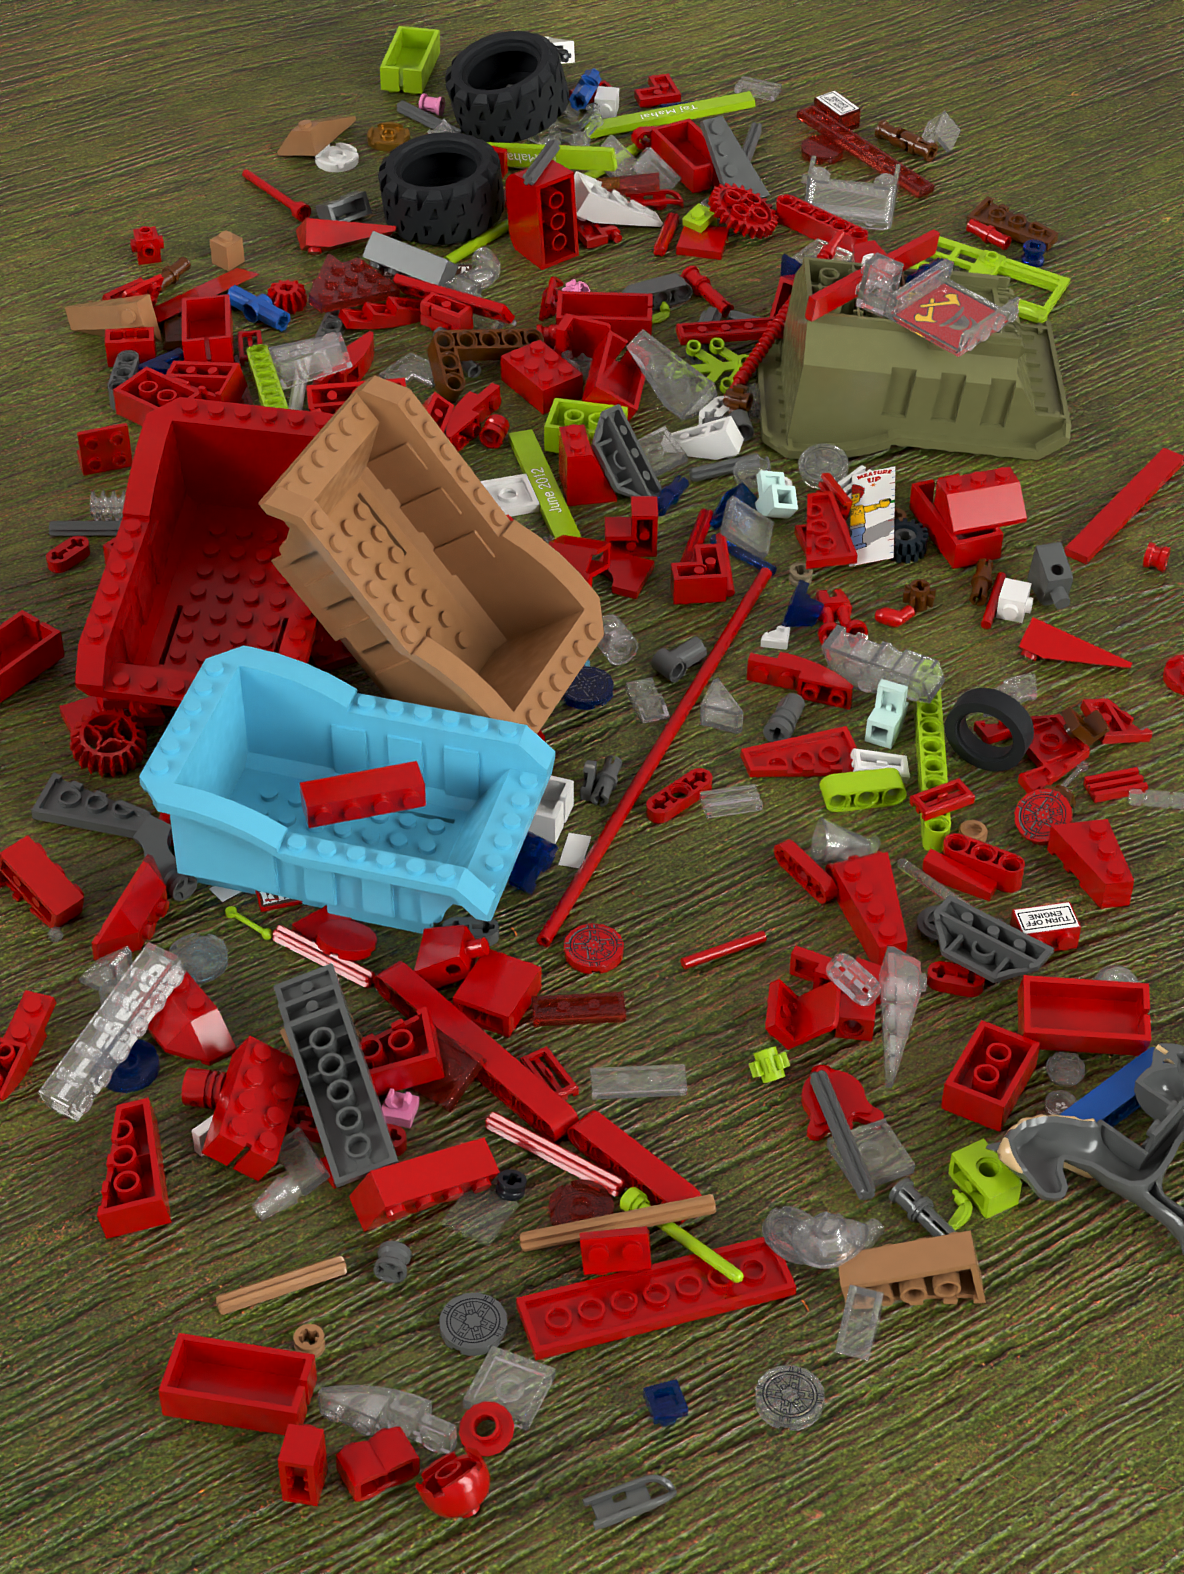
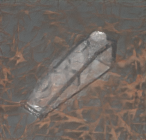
M642 329L626 346L663 406L683 421L698 416L701 409L718 397L715 383Z
M887 946L879 973L885 1083L886 1088H892L921 992H926L927 977L926 973H921V962L894 946Z

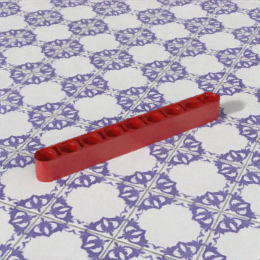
M398 961L373 977L374 986L378 993L407 1019L416 1016L417 1010L427 1006L436 1028L439 1047L542 1137L555 1142L567 1134L568 1128L579 1121L577 1113L570 1104L404 962Z

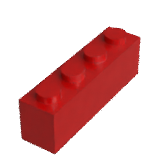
M417 761L300 782L301 805L308 828L426 806L425 783Z

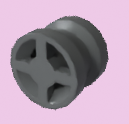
M176 864L168 866L161 874L166 891H170V895L177 901L189 898L196 890L197 879L194 876L177 873Z
M397 1241L383 1242L378 1249L379 1259L375 1262L373 1268L376 1277L388 1283L404 1281L407 1276L406 1265L410 1262L412 1256L411 1250L405 1244Z

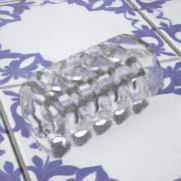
M92 490L90 495L92 518L94 516L95 521H102L104 517L106 521H113L115 517L116 521H122L126 491L123 490L121 497L118 498L115 490H112L110 498H107L105 490H102L100 498H97L95 491Z

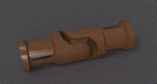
M880 121L875 130L876 138L887 140L892 146L912 155L922 156L928 162H931L938 152L937 144L924 141L921 136L901 127L891 126L887 121Z

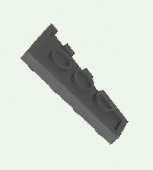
M718 116L701 121L700 126L719 183L723 186L725 183H728L731 187L735 183L738 188L743 185L745 190L751 188L752 193H760L759 197L761 199L767 198L770 195L724 117Z
M53 772L31 810L32 818L36 820L133 838L147 817L151 815L150 811L123 800L113 801L108 799L107 794L97 790L94 793L84 789L83 784L74 780L69 783L62 779V775Z

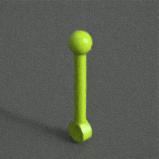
M228 906L225 909L227 918H236L261 933L265 940L273 937L271 929H264L237 913L236 907Z

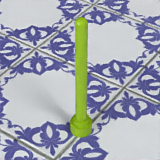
M637 1187L629 1188L620 1200V1208L623 1211L650 1206L648 1196ZM674 1222L656 1225L734 1283H739L743 1280L744 1275L741 1270Z

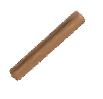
M341 1255L220 1294L216 1297L218 1311L221 1315H225L345 1275L347 1273L346 1262Z

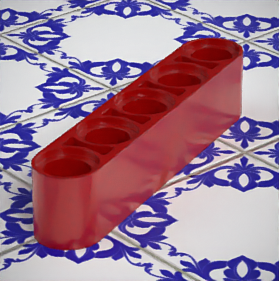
M784 194L777 197L776 216L779 217L777 221L794 231L827 245L836 231L841 230L845 236L835 250L850 257L853 254L854 244L868 241V231L795 196Z
M596 1110L589 1112L567 1130L569 1140L573 1146L599 1167L624 1179L625 1188L637 1187L648 1196L650 1206L702 1196L691 1183ZM686 1220L676 1221L674 1223L680 1226Z

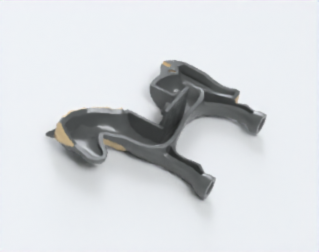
M1173 1043L1158 1044L1153 1051L1151 1067L1147 1068L1135 1081L1134 1092L1138 1103L1155 1120L1146 1133L1150 1138H1147L1141 1147L1102 1119L1096 1122L1093 1118L1082 1120L1075 1116L1056 1114L1048 1116L1040 1114L1034 1117L1022 1118L1017 1124L1010 1127L1002 1141L986 1146L987 1150L998 1153L999 1160L1016 1176L1023 1179L1042 1200L1056 1202L1065 1197L1068 1185L1063 1167L1086 1178H1094L1104 1188L1136 1204L1166 1226L1179 1241L1184 1256V1207L1166 1196L1162 1188L1164 1175L1179 1145L1184 1141V1046Z

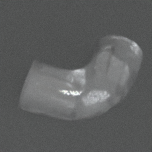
M481 247L474 252L472 263L476 268L462 273V282L469 294L492 286L500 276L501 263L497 256L487 247Z

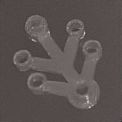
M568 99L563 116L569 119L570 124L560 123L557 119L554 124L547 128L550 140L567 142L570 146H590V135L604 123L602 115L599 114L598 104L591 103L587 105V113L578 121L577 115H579L580 110L573 109ZM590 122L591 124L582 132L581 130ZM561 131L570 132L573 135L562 134Z

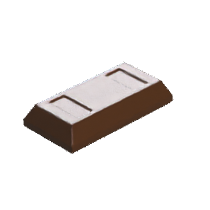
M171 317L162 321L163 351L183 349L182 317Z

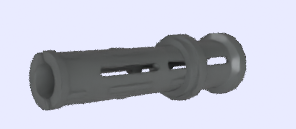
M905 1178L893 1187L889 1194V1200L894 1204L898 1203L908 1213L907 1218L911 1222L920 1223L933 1237L956 1232L933 1209V1201L929 1197H923L914 1188V1182L911 1179Z

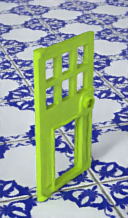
M939 236L937 246L950 250L952 253L947 255L936 251L930 258L942 261L944 264L938 266L923 260L910 268L923 269V267L950 270L951 265L969 270L968 272L1000 274L1052 291L1053 293L1044 306L1015 297V307L1018 309L1019 317L1035 323L1047 321L1049 313L1071 280L1070 278L1006 258V256L1000 255L995 251L981 250ZM963 254L977 260L975 263H971L957 257Z

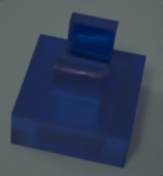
M677 1379L643 1388V1397L654 1425L661 1423L662 1427L676 1424L677 1418L688 1416V1406Z

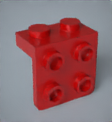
M161 274L145 281L140 277L104 294L102 301L150 294L152 305L155 306L164 278Z
M566 313L561 322L554 327L553 338L556 339L553 350L567 362H570L572 358L592 362L595 348L607 332L611 331V325L606 322Z
M780 978L769 984L765 1029L768 1034L789 1050L824 1033L831 1032L837 1027L839 1022L841 984L837 980H832L797 996Z
M647 1226L580 1233L584 1275H606L609 1272L619 1271L639 1272L643 1269L652 1268L650 1233Z

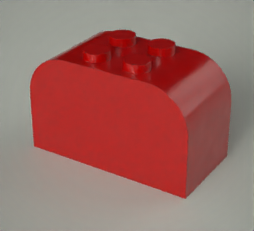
M554 160L550 161L535 184L531 185L528 183L525 185L523 183L525 179L522 176L528 168L510 174L506 179L505 185L511 242L516 251L541 270L579 256L574 172Z

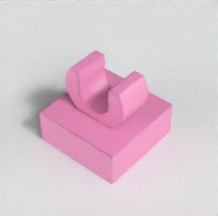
M390 1088L382 1105L386 1123L411 1128L419 1107V1096L412 1095L407 1091L406 1094L395 1092L394 1089Z

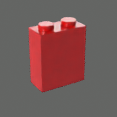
M490 949L488 955L478 959L454 994L453 1005L480 1028L509 1038L542 988L541 967Z

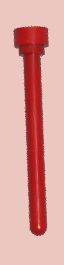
M243 170L242 176L291 209L294 218L303 222L306 218L310 217L311 207L303 201H293L250 170Z

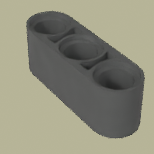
M672 273L628 285L622 293L653 294L652 311L660 309L663 301L669 306L686 302L692 296L693 290L680 274Z
M125 350L120 352L108 381L110 407L115 411L113 389L141 370L139 354L136 351Z

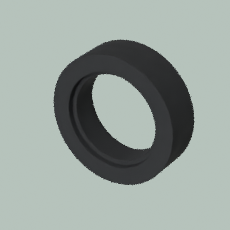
M975 688L962 694L951 709L945 721V734L952 749L969 764L987 771H1005L1015 767L1022 760L1033 741L1034 726L1026 709L1010 695L991 688ZM980 712L997 718L1011 732L1013 744L1007 747H996L981 741L969 729L966 723V715Z

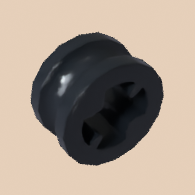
M508 1169L500 1172L496 1185L497 1195L507 1201L522 1199L525 1194L527 1178L517 1170Z

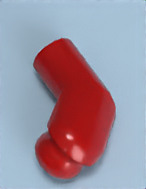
M906 605L899 611L884 607L875 612L876 622L893 628L901 626L915 616V610L910 605Z

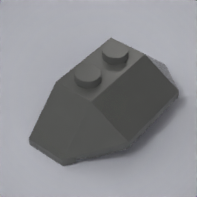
M620 404L602 411L591 447L614 492L628 497L657 496L658 499L664 496L665 493Z
M951 895L933 912L941 955L993 983L1038 971L1054 953L1053 947Z

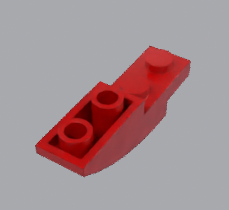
M367 332L338 352V361L312 378L313 385L360 381L369 370L374 358V332Z
M491 383L479 394L469 391L455 406L447 423L446 437L457 451L462 450L464 446L480 434V423L501 406L500 386Z
M780 652L778 658L750 653L747 665L748 681L795 690L798 695L807 701L851 709L853 685L834 671L811 660Z
M797 945L791 952L789 974L813 982V989L832 980H837L841 984V994L877 998L876 1004L907 1003L912 998L914 977L858 957L853 965H850L841 960L833 959Z
M25 990L4 1037L0 1038V1101L3 1102L16 1089L41 1050L47 1037L45 1027L56 1006L54 997Z

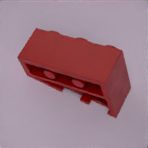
M173 361L165 374L201 391L203 400L238 403L248 386L239 363Z
M1108 819L1051 825L1047 851L1052 856L1056 855L1064 863L1063 868L1067 873L1072 872L1080 881L1079 886L1101 909L1129 906L1134 878Z

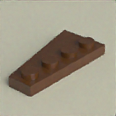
M989 196L967 216L966 224L974 218L987 226H994L997 231L1010 236L1012 240L1033 246L1038 250L1048 251L1058 241V232L1037 221L1030 223L1025 215L1021 213L1015 215L1009 212L1008 206L994 204V199Z

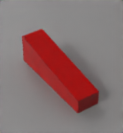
M931 848L923 859L921 877L989 902L997 890V881Z

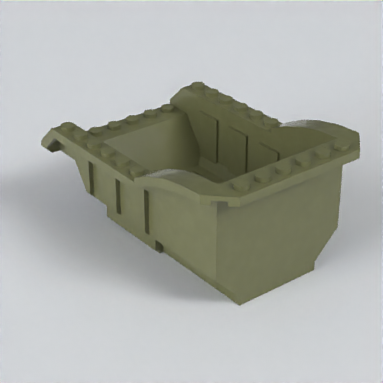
M811 257L803 258L802 266L795 273L782 338L775 340L772 348L769 349L759 367L756 368L761 441L789 459H802L808 454V456L810 455L808 460H815L813 452L821 450L819 454L816 453L817 460L819 455L824 457L825 454L831 459H838V456L841 459V456L849 458L889 449L891 445L918 447L927 450H946L948 452H966L974 455L985 454L997 457H1013L1023 460H1040L1069 444L1071 421L1051 322L1045 321L1036 325L1020 323L1018 309L1015 307V293L1011 288H1008L1011 277L923 267L921 270L909 268L811 322L805 318L809 296L865 265L856 262ZM944 284L1007 319L956 353L891 316L938 285ZM962 309L952 320L939 327V329L946 328L957 321L964 310ZM962 318L954 326L948 328V330L959 333L964 332L969 328V323ZM969 320L972 327L970 331L963 333V335L970 336L975 333L977 326L973 321ZM820 444H821L822 447H828V448L816 449V450L812 451L811 453L808 452L810 449L813 448L812 446H814V449H815V447L818 448V445L820 446ZM828 450H831V451L835 452L836 454H834L833 457H832V455H830V454H832V453H831L830 451H828Z

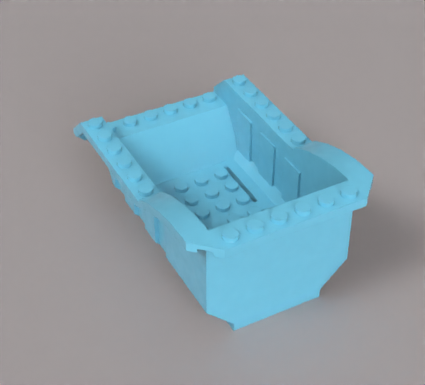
M241 646L205 659L139 778L141 787L145 793L148 792L157 811L170 814L177 873L194 876L197 879V883L256 894L255 890L303 901L302 904L319 908L327 905V912L330 914L423 934L424 929L433 928V923L441 922L446 910L453 904L462 906L475 919L483 921L492 920L551 777L555 751L527 725L357 693V689L305 662L275 652ZM417 761L425 783L426 806L308 828L301 805L300 782Z

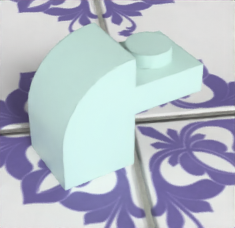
M760 470L756 475L759 498L755 502L758 514L762 517L790 518L798 510L795 486L785 485L784 472Z
M881 679L877 688L875 708L867 719L866 742L889 749L892 748L906 717L909 703L906 702L908 686Z

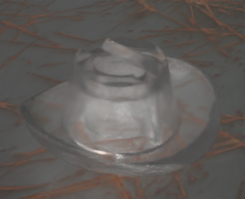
M825 1211L814 1216V1218H808L798 1223L793 1229L791 1241L797 1256L802 1262L814 1268L830 1269L845 1264L861 1252L867 1242L868 1226L865 1223L844 1218L840 1213L831 1214Z

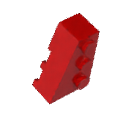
M27 835L0 852V888L6 885L15 893L12 894V897L17 902L24 899L32 906L29 908L30 912L53 931L82 913L85 898L83 891L77 884H72L68 880L59 864L53 863L47 857L40 843H35Z

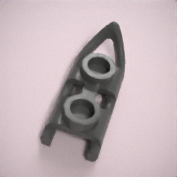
M651 1474L584 1498L582 1501L584 1506L591 1504L596 1517V1521L593 1522V1527L596 1531L622 1522V1520L632 1516H638L656 1509V1507L673 1499L677 1491L673 1483L666 1477ZM645 1483H659L666 1487L669 1492L651 1499ZM624 1492L627 1499L614 1503L612 1496Z

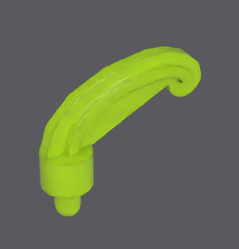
M665 301L660 306L661 312L652 315V324L665 321L670 316V308Z
M953 1189L954 1202L959 1208L948 1224L954 1230H958L971 1217L973 1206L965 1193H960L957 1189Z

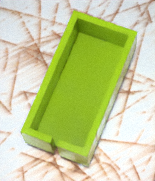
M398 27L380 66L381 90L391 93L404 90V92L412 95L423 94L440 54V30Z

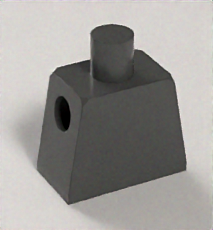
M1061 542L1037 545L1035 547L1027 577L1040 604L1044 606L1054 604L1057 609H1064L1069 606L1071 602L1069 592L1073 582V575Z

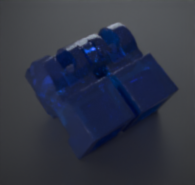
M528 831L507 882L519 890L532 895L537 886L535 882L541 872L544 873L545 870L550 868L559 847Z

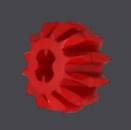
M279 280L278 283H272L271 287L268 288L267 296L272 300L273 305L289 314L295 315L296 311L301 312L303 307L306 306V290L304 284L298 283V280Z

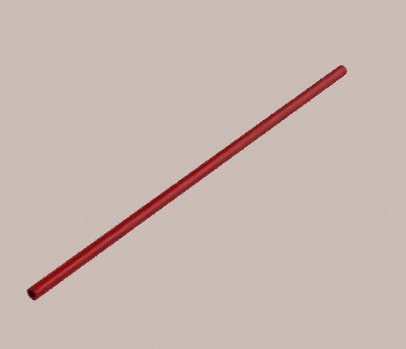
M765 567L760 569L536 939L539 945L549 947L772 577L770 569Z

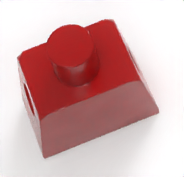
M465 925L426 928L423 931L414 971L434 989L465 979L475 965L476 958L489 954V943L485 937L475 939Z

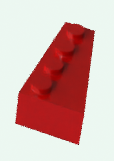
M149 1097L119 1104L116 1107L111 1134V1152L107 1156L106 1166L108 1169L106 1180L103 1181L101 1189L102 1202L101 1206H98L97 1218L106 1239L172 1223L158 1121Z
M483 1137L371 1170L351 1193L349 1198L363 1232H366L442 1202L456 1200L463 1194L471 1191L474 1193L485 1191L492 1186V1180L500 1171L486 1139Z

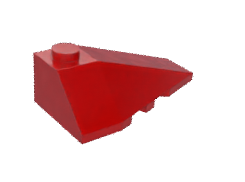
M306 218L296 228L300 249L308 251V254L320 255L322 252L367 242L373 231L385 236H390L396 231V226L313 218Z
M1034 617L1030 620L1018 646L1022 650L1021 655L1033 661H1036L1038 657L1043 660L1130 669L1133 664Z

